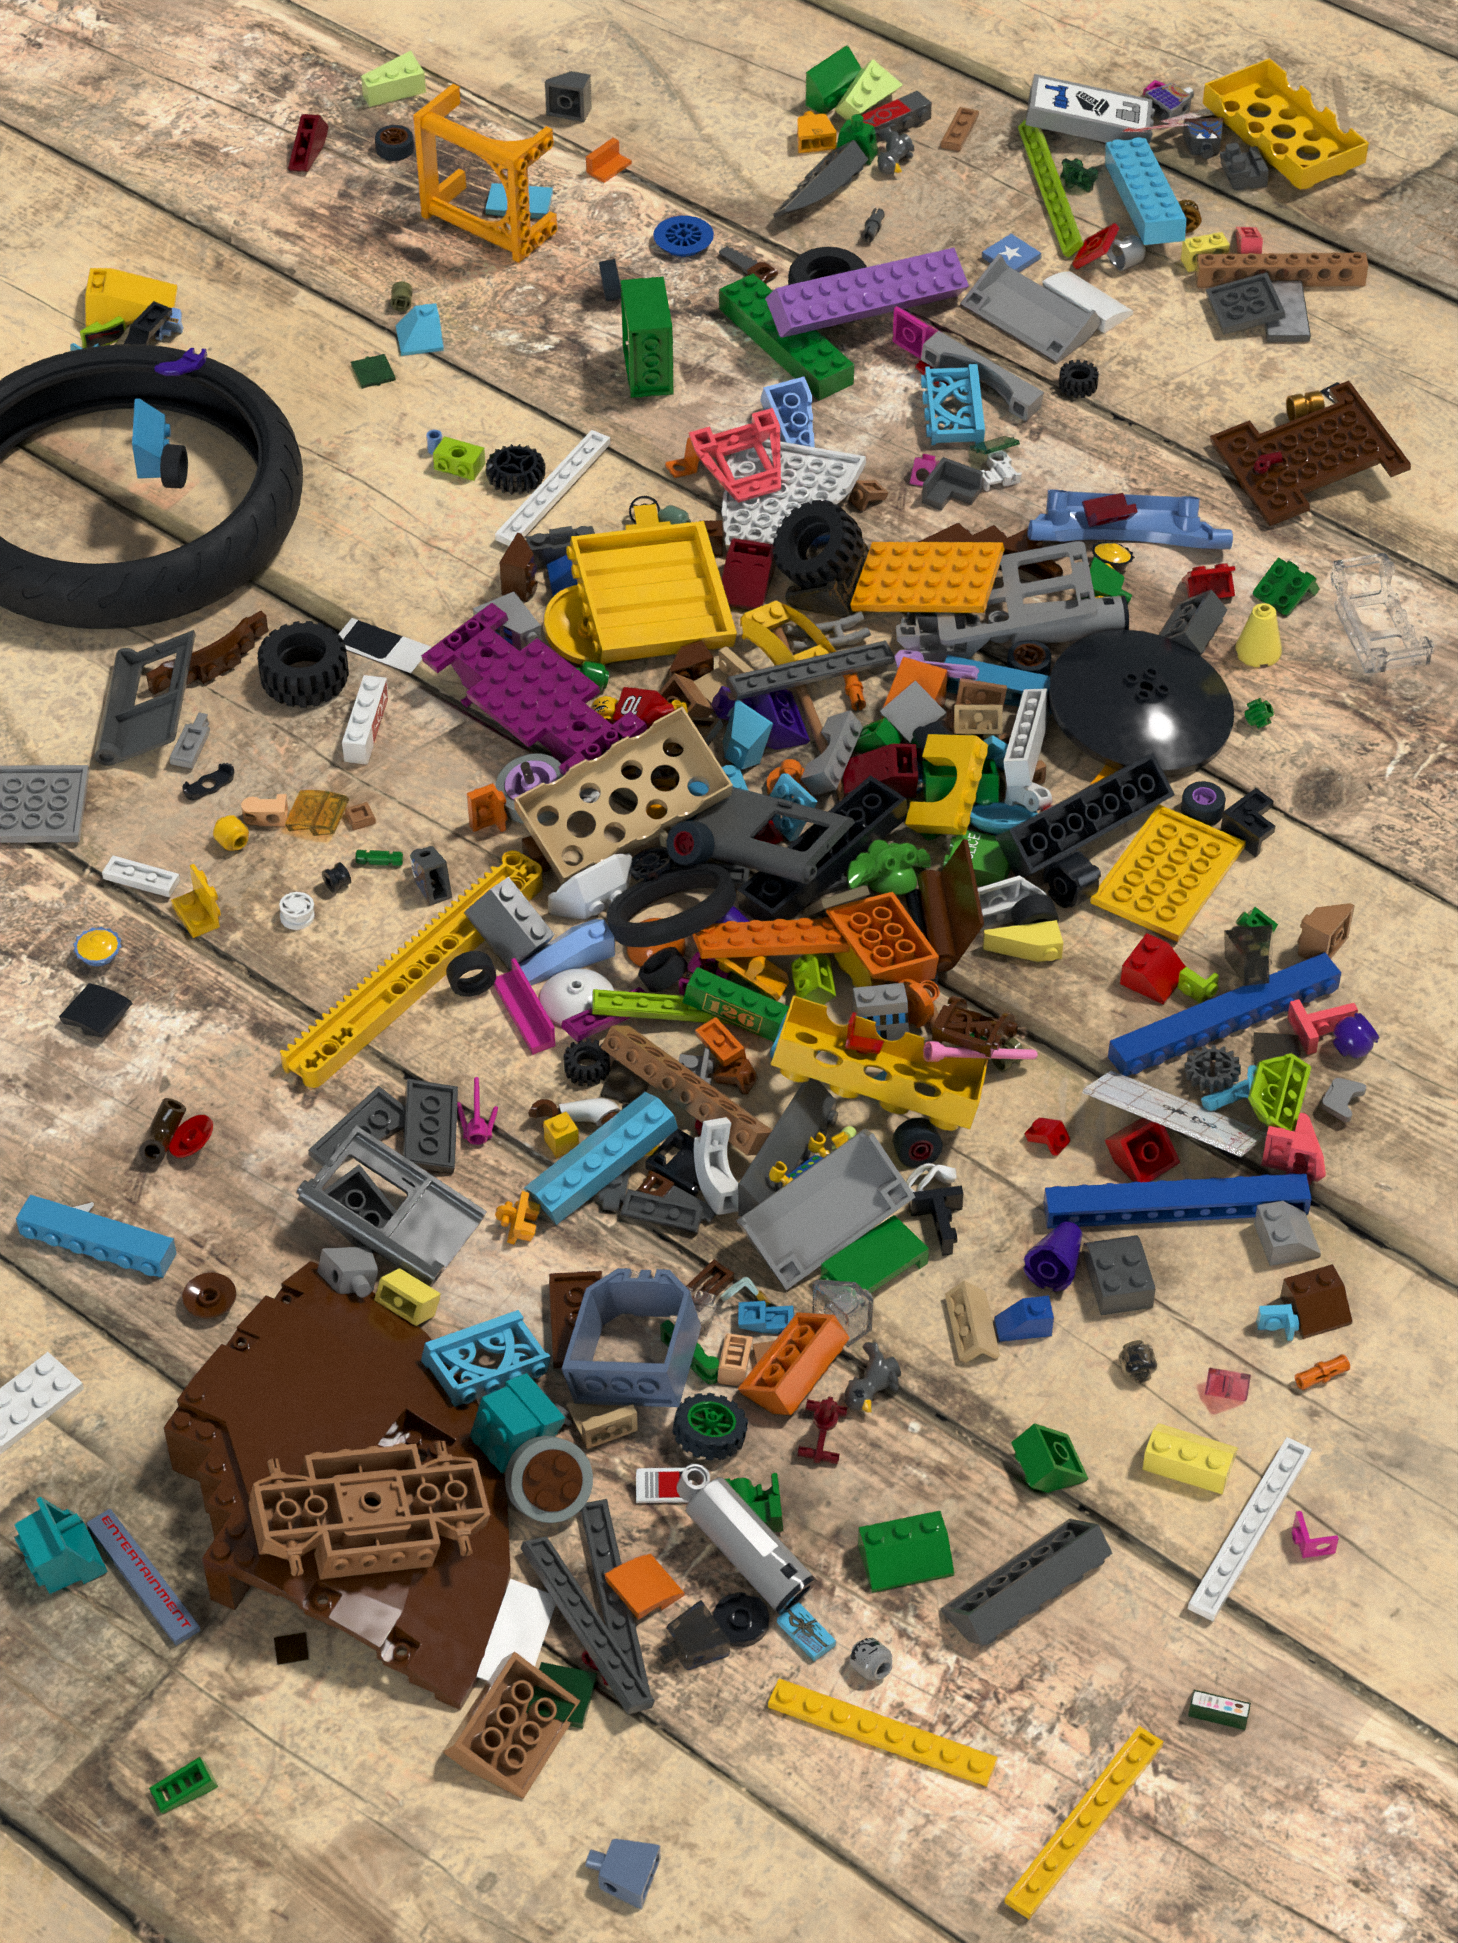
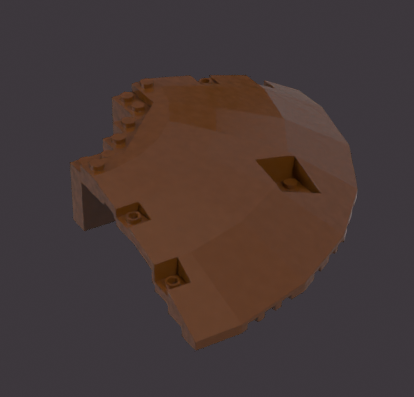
M310 1261L281 1283L282 1288L275 1298L266 1295L237 1326V1330L226 1345L221 1344L181 1393L177 1399V1409L164 1426L172 1470L200 1482L205 1511L210 1515L214 1541L202 1557L210 1599L236 1610L251 1585L277 1597L280 1595L298 1605L299 1609L304 1610L305 1615L333 1626L375 1650L377 1659L382 1661L384 1666L408 1676L410 1683L434 1693L436 1700L461 1710L480 1679L476 1676L481 1661L485 1656V1650L511 1576L508 1500L504 1473H501L489 1461L488 1457L470 1437L479 1408L478 1401L475 1399L469 1404H461L454 1407L451 1403V1398L433 1372L422 1363L421 1358L426 1342L431 1341L428 1334L420 1327L413 1325L374 1300L376 1294L373 1291L366 1297H359L356 1293H337L317 1272L319 1264ZM241 1342L245 1344L243 1346H238V1344ZM443 1362L448 1371H450L452 1367ZM456 1373L453 1378L457 1384H461V1378ZM440 1441L441 1444V1441H445L448 1455L477 1460L490 1517L487 1525L469 1538L473 1551L469 1556H466V1554L461 1556L458 1541L439 1535L441 1544L431 1567L320 1579L314 1555L316 1548L301 1556L300 1559L304 1572L297 1576V1573L296 1576L291 1575V1568L287 1559L271 1554L259 1555L249 1501L253 1484L270 1476L267 1461L273 1459V1461L275 1458L279 1459L281 1472L299 1475L305 1455L314 1452L332 1453L342 1449L360 1450L370 1446L389 1447L398 1443H405L407 1445H417L418 1453L427 1457L425 1461L421 1462V1465H424L429 1461L437 1459L434 1443ZM374 1498L364 1499L368 1506L376 1507L379 1505L378 1501ZM323 1599L328 1601L325 1604L318 1603L320 1600ZM401 1650L407 1652L405 1655L402 1656L397 1654Z

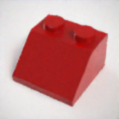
M1146 933L1123 963L1120 984L1164 1005L1178 987L1180 972L1186 966L1169 943Z
M1144 1117L1104 1140L1114 1163L1133 1182H1150L1181 1163L1165 1126Z

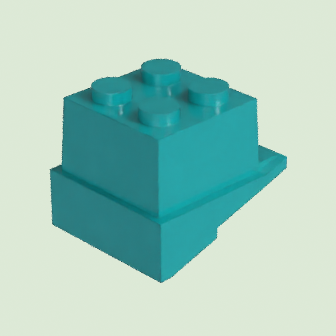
M526 1373L507 1380L504 1388L481 1398L470 1437L488 1457L489 1461L501 1473H504L513 1453L522 1444L540 1436L555 1437L565 1421V1416Z
M40 1496L36 1498L40 1509L14 1524L18 1531V1535L14 1536L17 1545L23 1553L24 1559L38 1586L45 1585L49 1594L82 1580L83 1584H86L108 1572L82 1518L77 1513L69 1509L63 1511Z

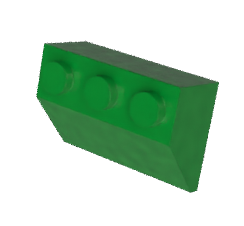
M844 46L806 72L805 105L820 114L828 113L839 104L862 69L849 46Z
M940 1510L858 1527V1548L872 1593L954 1576L948 1532Z

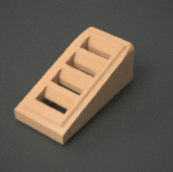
M726 1333L718 1370L717 1382L719 1384L740 1386L745 1380L753 1337ZM730 1346L744 1347L745 1349L734 1348V1347H730Z

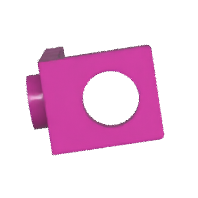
M922 454V457H915L910 484L923 486L924 482L917 478V471L924 468L930 475L940 462L935 460L936 456Z
M1296 1511L1292 1528V1539L1294 1544L1299 1545L1302 1558L1335 1554L1339 1540L1338 1536L1310 1539L1302 1511ZM1321 1544H1330L1326 1548L1316 1549Z

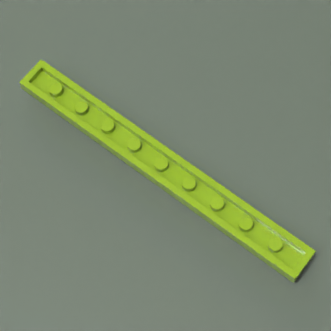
M1025 119L1018 126L1061 250L1069 258L1084 244L1042 128L1025 125Z

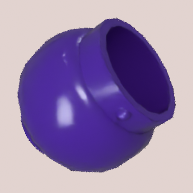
M1355 1013L1354 1017L1348 1016L1340 1020L1334 1028L1333 1034L1335 1039L1332 1043L1343 1057L1349 1055L1354 1059L1362 1058L1373 1049L1374 1043H1378L1379 1035L1361 1013Z

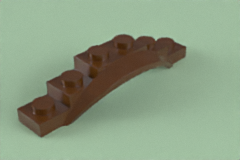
M259 611L250 617L243 618L227 635L193 652L186 685L191 684L197 679L204 684L240 664V655L255 648L254 640L269 632L266 614ZM175 659L165 661L159 667L146 673L148 689L153 695L170 687Z

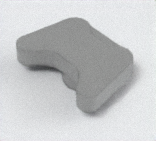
M1335 1078L1322 1100V1109L1343 1122H1350L1352 1111L1349 1109L1348 1104L1352 1098L1365 1095L1366 1085L1351 1080Z

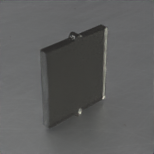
M1254 1032L1253 1047L1251 1048V1053L1254 1054V1065L1257 1066L1260 1061L1281 1057L1289 1053L1299 1058L1301 1050L1299 1049L1298 1035Z
M614 1060L601 1091V1097L617 1100L619 1103H632L644 1092H647L649 1083L621 1062Z

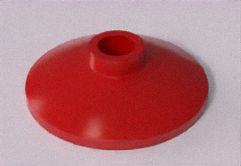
M196 1115L182 1123L178 1127L169 1146L171 1154L177 1158H185L200 1150L212 1134L213 1121L207 1115Z

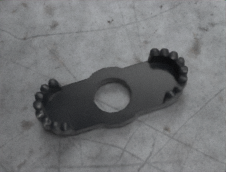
M222 763L218 765L217 771L202 776L198 781L192 784L186 781L182 786L185 797L189 800H198L208 794L217 792L221 787L234 779V767L232 764ZM207 780L216 782L215 786L211 788H205L202 784Z

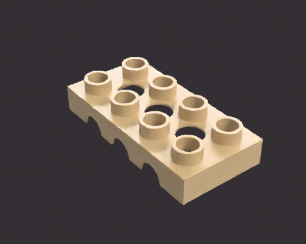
M682 706L653 722L652 726L644 733L633 738L627 736L614 743L602 756L590 761L585 759L570 767L568 772L560 779L549 784L543 782L514 798V807L563 885L571 877L614 854H626L659 836L660 830L668 831L671 829L672 824L684 822L732 795L733 784ZM674 742L681 745L684 751L677 757H670L664 753L663 748L666 744ZM634 765L642 771V774L638 779L628 780L622 775L621 771L626 766ZM662 765L673 767L678 772L680 778L677 787L667 792L657 790L651 783V774L655 768ZM693 782H702L708 787V792L703 796H694L689 792L688 786ZM593 788L599 792L600 798L596 802L587 803L579 795L584 789ZM620 788L633 791L638 799L636 809L626 815L617 814L609 805L610 795ZM658 804L666 809L667 814L661 819H652L646 813L647 808ZM551 811L558 816V821L552 826H544L537 818L542 812ZM578 811L591 814L596 822L594 832L585 838L575 837L567 829L568 818ZM616 827L625 833V837L622 841L613 843L608 841L604 834L608 829ZM568 851H577L583 856V860L576 866H569L562 860V857Z

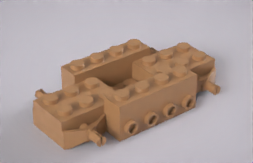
M440 1441L434 1443L437 1459L429 1461L424 1465H421L417 1445H407L405 1443H398L389 1447L370 1446L360 1450L342 1449L332 1453L314 1452L305 1455L299 1475L281 1472L279 1459L275 1458L274 1461L270 1459L267 1461L270 1476L253 1484L249 1501L259 1555L271 1554L287 1559L290 1564L291 1575L296 1576L297 1573V1576L304 1572L300 1559L301 1556L316 1548L314 1555L320 1579L431 1567L441 1544L439 1535L458 1541L461 1556H465V1554L469 1556L473 1553L469 1538L483 1529L490 1517L477 1460L448 1455L445 1441H441V1444ZM374 1498L378 1501L379 1505L376 1507L368 1506L364 1499Z

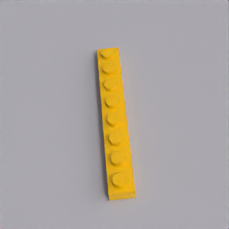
M780 1678L768 1701V1708L985 1787L988 1786L997 1764V1756Z
M1141 1726L1137 1727L1007 1894L1005 1904L1030 1920L1161 1750L1164 1741Z

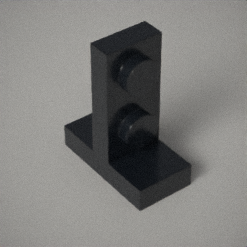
M962 1185L913 1192L915 1198L909 1202L911 1217L932 1214L942 1256L952 1255L953 1244L957 1243V1232L955 1227L951 1228L950 1222H952L951 1211L963 1209L964 1193Z

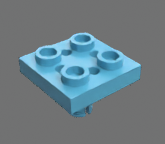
M785 773L781 774L770 794L771 797L781 798L815 808L818 803L789 774ZM776 814L771 819L775 827L789 841L797 839L806 824V821Z

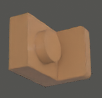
M876 480L856 481L849 496V501L860 511H864L869 501L886 500L889 492Z

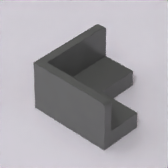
M943 457L923 483L922 503L941 511L951 498L972 505L982 492L983 472Z

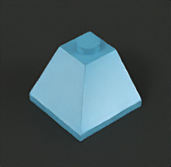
M436 303L414 306L395 325L401 356L444 351Z
M736 700L722 740L724 757L740 769L760 764L773 723L741 701Z

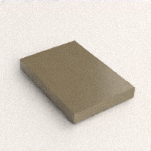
M864 885L821 899L805 907L803 912L806 918L825 912L827 908L854 902L870 893L868 887Z

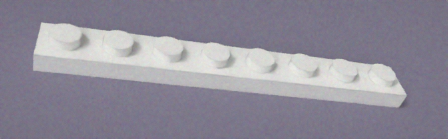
M591 430L495 533V540L509 546L517 532L525 537L610 445V437Z
M1286 1437L1191 1598L1188 1610L1214 1622L1309 1459L1312 1451L1311 1448Z

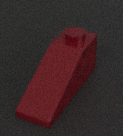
M301 114L288 166L289 171L308 172L324 147L329 126L320 115Z

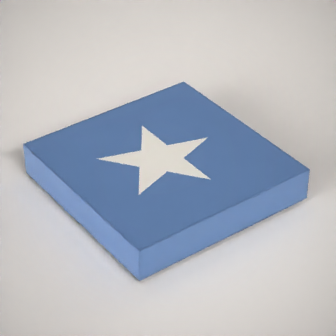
M1013 234L1006 236L982 251V258L989 263H992L998 254L1002 255L1006 264L1017 272H1021L1041 259V252Z

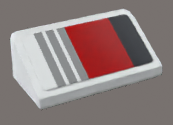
M685 1468L636 1469V1503L689 1502L679 1496L676 1488Z

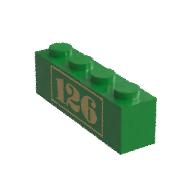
M699 967L695 969L687 984L682 1002L772 1042H775L789 1010V1006Z

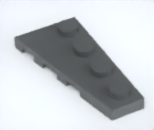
M378 1086L308 1150V1155L321 1166H324L356 1125L382 1141L404 1128L405 1106Z

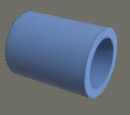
M430 430L426 434L427 449L432 455L442 440V433L439 430Z

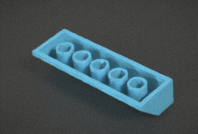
M644 1092L526 1185L524 1190L529 1193L537 1204H540L541 1209L557 1225L676 1131L678 1126L675 1116L658 1097Z

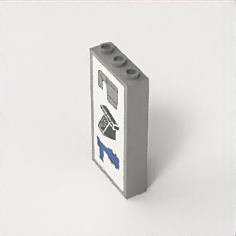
M1034 74L1029 93L1025 125L1102 142H1112L1116 139L1132 140L1133 138L1140 137L1146 138L1150 144L1153 133L1152 129L1141 130L1145 132L1122 131L1127 128L1152 127L1155 108H1152V99Z

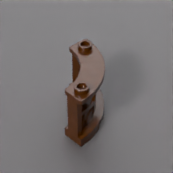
M954 995L948 999L947 1004L949 1006L943 1005L932 1026V1041L951 1043L985 1054L989 1058H991L994 1050H999L1001 1043L1004 1044L1010 1037L1015 1038L1018 1030V1024L1015 1023V1017L1012 1013L1005 1012L999 1019L987 1017L981 1013L968 1010L966 1000ZM970 1032H975L974 1037L969 1036ZM980 1036H986L988 1039L986 1041L981 1040Z

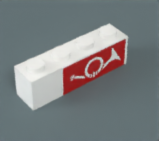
M363 676L342 741L344 762L368 764L389 698L387 678Z

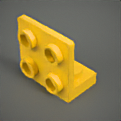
M191 864L189 868L193 891L172 899L171 903L192 938L219 928L218 917L221 916V912L216 904L218 895L213 886L209 887L203 870L199 871L195 864Z

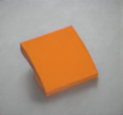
M652 1554L634 1558L605 1574V1581L638 1620L657 1607L664 1610L685 1596L683 1590Z

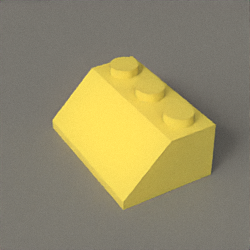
M1158 1423L1152 1431L1145 1450L1142 1470L1223 1495L1238 1447Z

